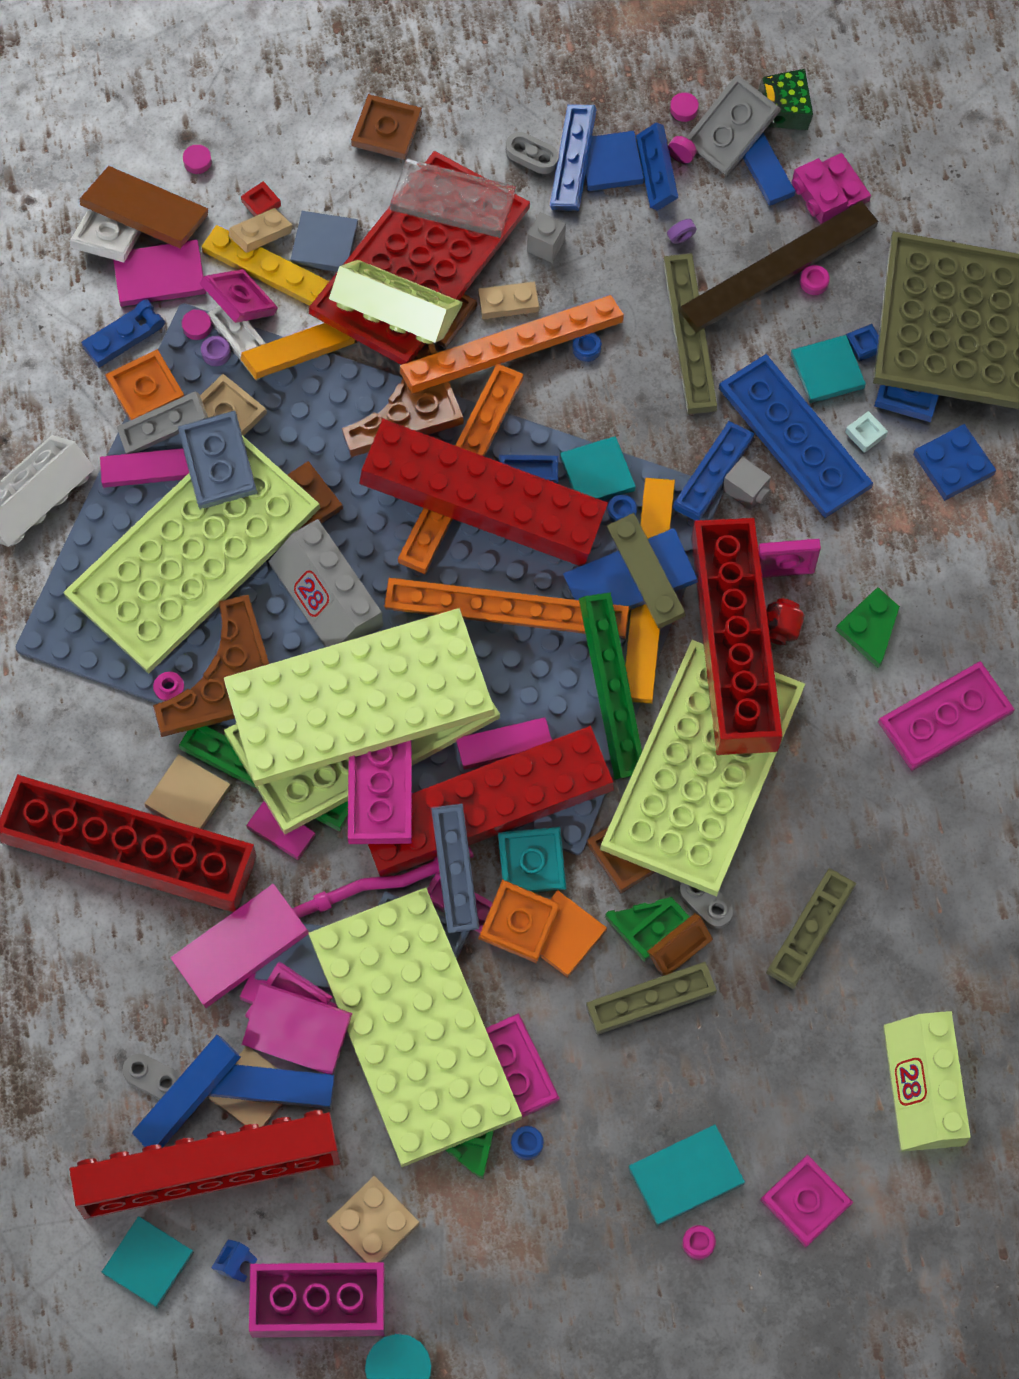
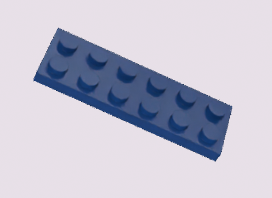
M767 354L719 383V390L824 518H827L872 488L873 482Z

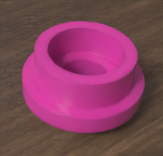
M164 672L155 679L153 689L155 695L160 700L167 701L184 692V682L177 673ZM167 682L174 683L171 689L163 688Z

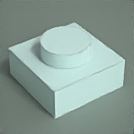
M868 411L846 427L845 433L865 453L887 437L888 431Z

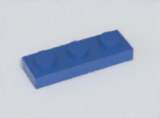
M656 122L637 134L636 140L650 208L658 211L679 197L664 125Z

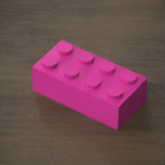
M384 1262L250 1264L249 1333L251 1337L385 1336Z

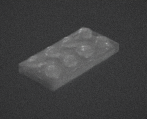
M406 159L390 202V210L501 238L516 194V186Z

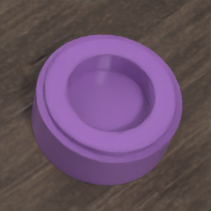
M685 219L673 225L668 230L667 235L673 244H679L691 238L696 233L697 228L692 219Z
M211 336L205 339L201 345L203 360L211 366L225 364L231 356L229 342L221 336Z

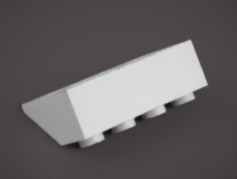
M51 435L0 481V544L9 547L19 543L24 538V533L31 526L41 523L46 518V513L52 507L62 504L68 498V493L73 488L81 486L89 479V474L96 468L75 441Z

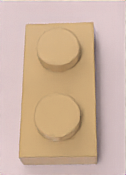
M273 208L230 227L229 237L247 253L290 234L292 224L276 208Z
M535 281L478 288L482 319L539 312Z

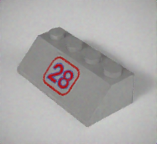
M318 519L292 533L269 560L270 566L325 647L369 635L383 627L382 611Z

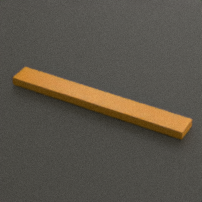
M645 478L640 526L647 539L670 530L675 480ZM646 604L631 610L625 667L632 702L653 704L660 629H658Z

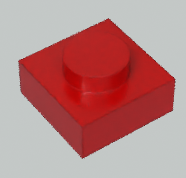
M264 181L241 196V202L254 217L273 208L278 209L281 207V200Z

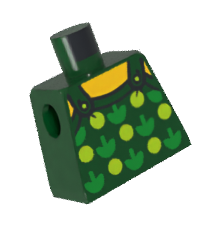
M805 69L763 77L758 91L781 109L768 127L808 130L813 117V109Z

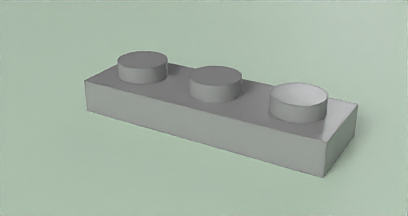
M195 391L119 425L117 430L126 454L138 453L178 435V426L208 418L200 394Z

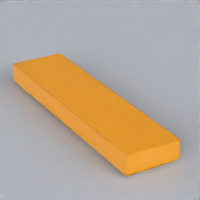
M323 323L241 353L240 359L256 380L355 343V339Z

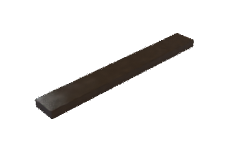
M860 201L682 305L679 312L697 333L801 272L806 267L811 266L877 227L879 221L865 204Z

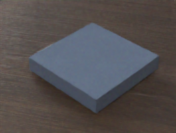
M302 211L290 261L298 266L337 272L339 266L343 265L352 254L358 219Z

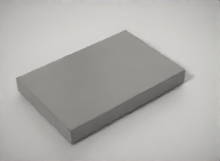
M736 74L686 138L694 143L697 153L725 176H728L781 109Z

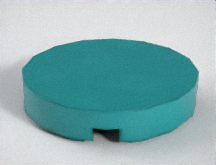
M402 1334L383 1337L374 1344L367 1355L365 1365L367 1379H430L432 1369L429 1353L422 1343L409 1335Z

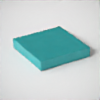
M846 335L791 350L790 355L810 404L865 389V380Z
M616 436L560 453V460L573 490L603 501L617 495H624L635 491V483Z
M560 827L498 833L503 880L533 893L566 890Z
M138 1216L102 1270V1274L153 1307L158 1308L194 1251Z

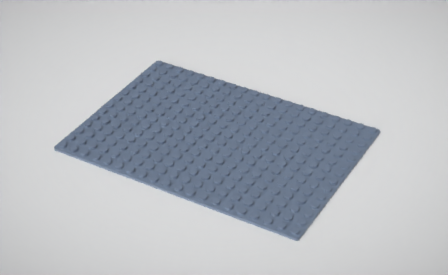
M185 303L179 305L158 351L180 386L184 396L195 391L201 395L222 374L226 375L266 408L267 414L244 437L285 474L291 473L307 461L314 467L343 505V509L339 513L322 523V525L382 611L383 627L373 633L434 616L386 610L384 605L389 578L574 600L563 573L580 566L454 519L426 574L398 563V557L423 508L359 484L361 470L368 453L351 457L343 437L342 428L363 420L374 412L378 414L389 403V397L395 391L398 383L401 384L403 377L332 353H327L269 374L256 381L231 348V356L225 364L221 366L207 364L202 358L201 345L208 337L221 335L212 325L211 332L206 338L201 340L188 338L182 328L184 315L191 310H202L206 313L209 311ZM253 327L265 343L283 338L277 334ZM456 395L455 398L462 412L464 424L428 435L456 445L476 405V402ZM506 413L485 457L499 462V455L558 456V484L572 489L560 460V453L593 442ZM127 415L122 424L130 421ZM119 433L107 456L126 454ZM180 434L138 453L181 449L183 446ZM623 453L636 486L635 491L624 495L630 496L635 500L637 504L636 518L640 524L645 478L675 480L674 503L691 476ZM100 469L15 647L19 654L156 704L164 702L155 695L153 689L154 681L160 674L174 672L180 675L184 682V691L190 690L200 681L219 649L222 630V618L219 607L148 674L67 599L63 593L181 480L103 488ZM722 487L700 520H713L723 494ZM612 498L607 499V500H604V501L609 503V501H610ZM607 507L585 564L618 551L607 529V525L612 523L607 516ZM672 509L670 529L675 528L694 569L691 536L695 520ZM272 556L226 599L249 595L269 664L325 648L270 566L269 560ZM686 588L675 592L680 602ZM631 610L628 614L625 639L620 638L625 663ZM464 619L490 698L500 713V719L472 734L546 717L552 740L591 726L610 775L613 777L586 634ZM672 623L660 628L657 661ZM167 682L163 688L171 689L174 683ZM633 702L635 717L641 705L638 702ZM231 719L216 723L215 725L227 729L236 724V720ZM455 742L412 766V793L485 765L463 770ZM606 794L509 831L560 827L562 850L580 855L585 849L587 839L590 836Z

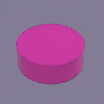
M690 93L675 95L671 100V115L681 122L693 120L698 113V100Z
M683 136L673 137L668 145L670 156L681 163H690L697 153L694 143Z
M203 145L189 146L183 153V163L186 170L193 174L206 172L212 164L208 148Z
M808 266L802 271L800 286L803 291L810 295H820L828 288L829 273L821 266Z
M202 310L187 312L182 319L184 334L192 340L206 338L212 329L209 315Z
M702 1225L689 1228L684 1234L682 1241L684 1252L694 1260L708 1258L713 1253L716 1245L713 1232Z

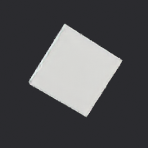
M88 209L70 239V248L125 262L141 231Z

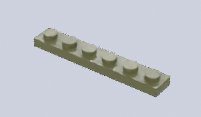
M690 253L664 256V271L687 414L717 411V401L705 328L696 333L679 312L682 305L699 296L693 255Z

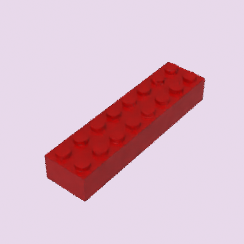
M383 418L361 470L359 482L363 486L578 566L585 565L608 505V502Z
M755 518L694 521L691 542L695 575L698 580L696 584L716 755L778 752L782 740V728Z
M588 726L412 793V843L368 844L380 877L391 876L433 860L437 856L431 807L462 803L468 846L496 836L498 833L512 830L614 791V783L592 727Z
M18 774L0 817V842L230 912L236 911L240 905L257 857L254 844Z
M314 1110L305 1113L304 1118L291 1120V1117H281L272 1120V1125L259 1127L258 1124H248L240 1127L239 1132L229 1134L226 1131H215L207 1134L206 1139L194 1141V1138H183L175 1141V1145L164 1148L159 1144L150 1145L142 1148V1152L131 1155L127 1151L111 1154L109 1156L110 1159L98 1162L95 1158L81 1160L77 1162V1166L69 1168L75 1207L85 1220L340 1165L330 1112L323 1113V1110Z

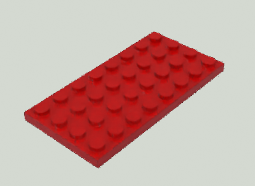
M433 151L344 264L360 260L460 300L530 209V201ZM336 272L309 306V314L400 365L413 361L426 344L417 340V335L408 331L406 333L394 331L389 328L390 324L381 320L380 322L367 320L363 317L364 313L357 310L351 312L340 309L336 306L337 302L329 299L337 275Z

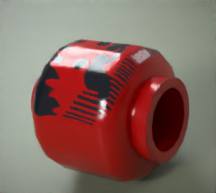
M779 598L777 602L768 604L766 611L770 642L777 645H786V641L791 642L798 639L805 617L803 611L799 609L800 605L789 599Z

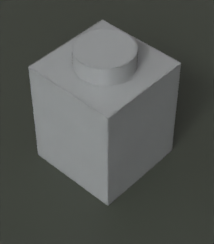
M540 212L527 233V252L553 263L565 242L566 223Z
M742 456L725 476L723 491L751 510L757 502L762 504L771 492V489H769L771 476Z

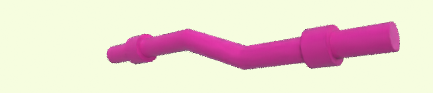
M468 846L470 858H473V852L470 846ZM436 856L433 858L434 861L402 875L361 878L326 893L323 891L314 895L312 900L292 909L298 918H302L316 911L324 912L332 908V904L362 891L406 887L438 873V857Z

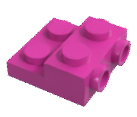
M839 153L823 162L817 158L794 169L792 186L798 195H802L806 201L809 213L813 217L816 216L820 224L860 201L864 204L870 201L871 194L843 153Z

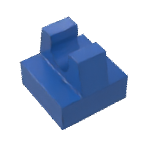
M228 1239L211 1268L221 1275L245 1282L247 1276L240 1271L242 1262L255 1264L258 1259L249 1251L250 1248L240 1242Z

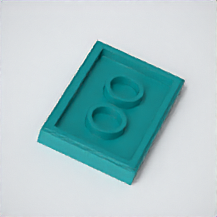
M716 1124L628 1166L657 1226L745 1184Z

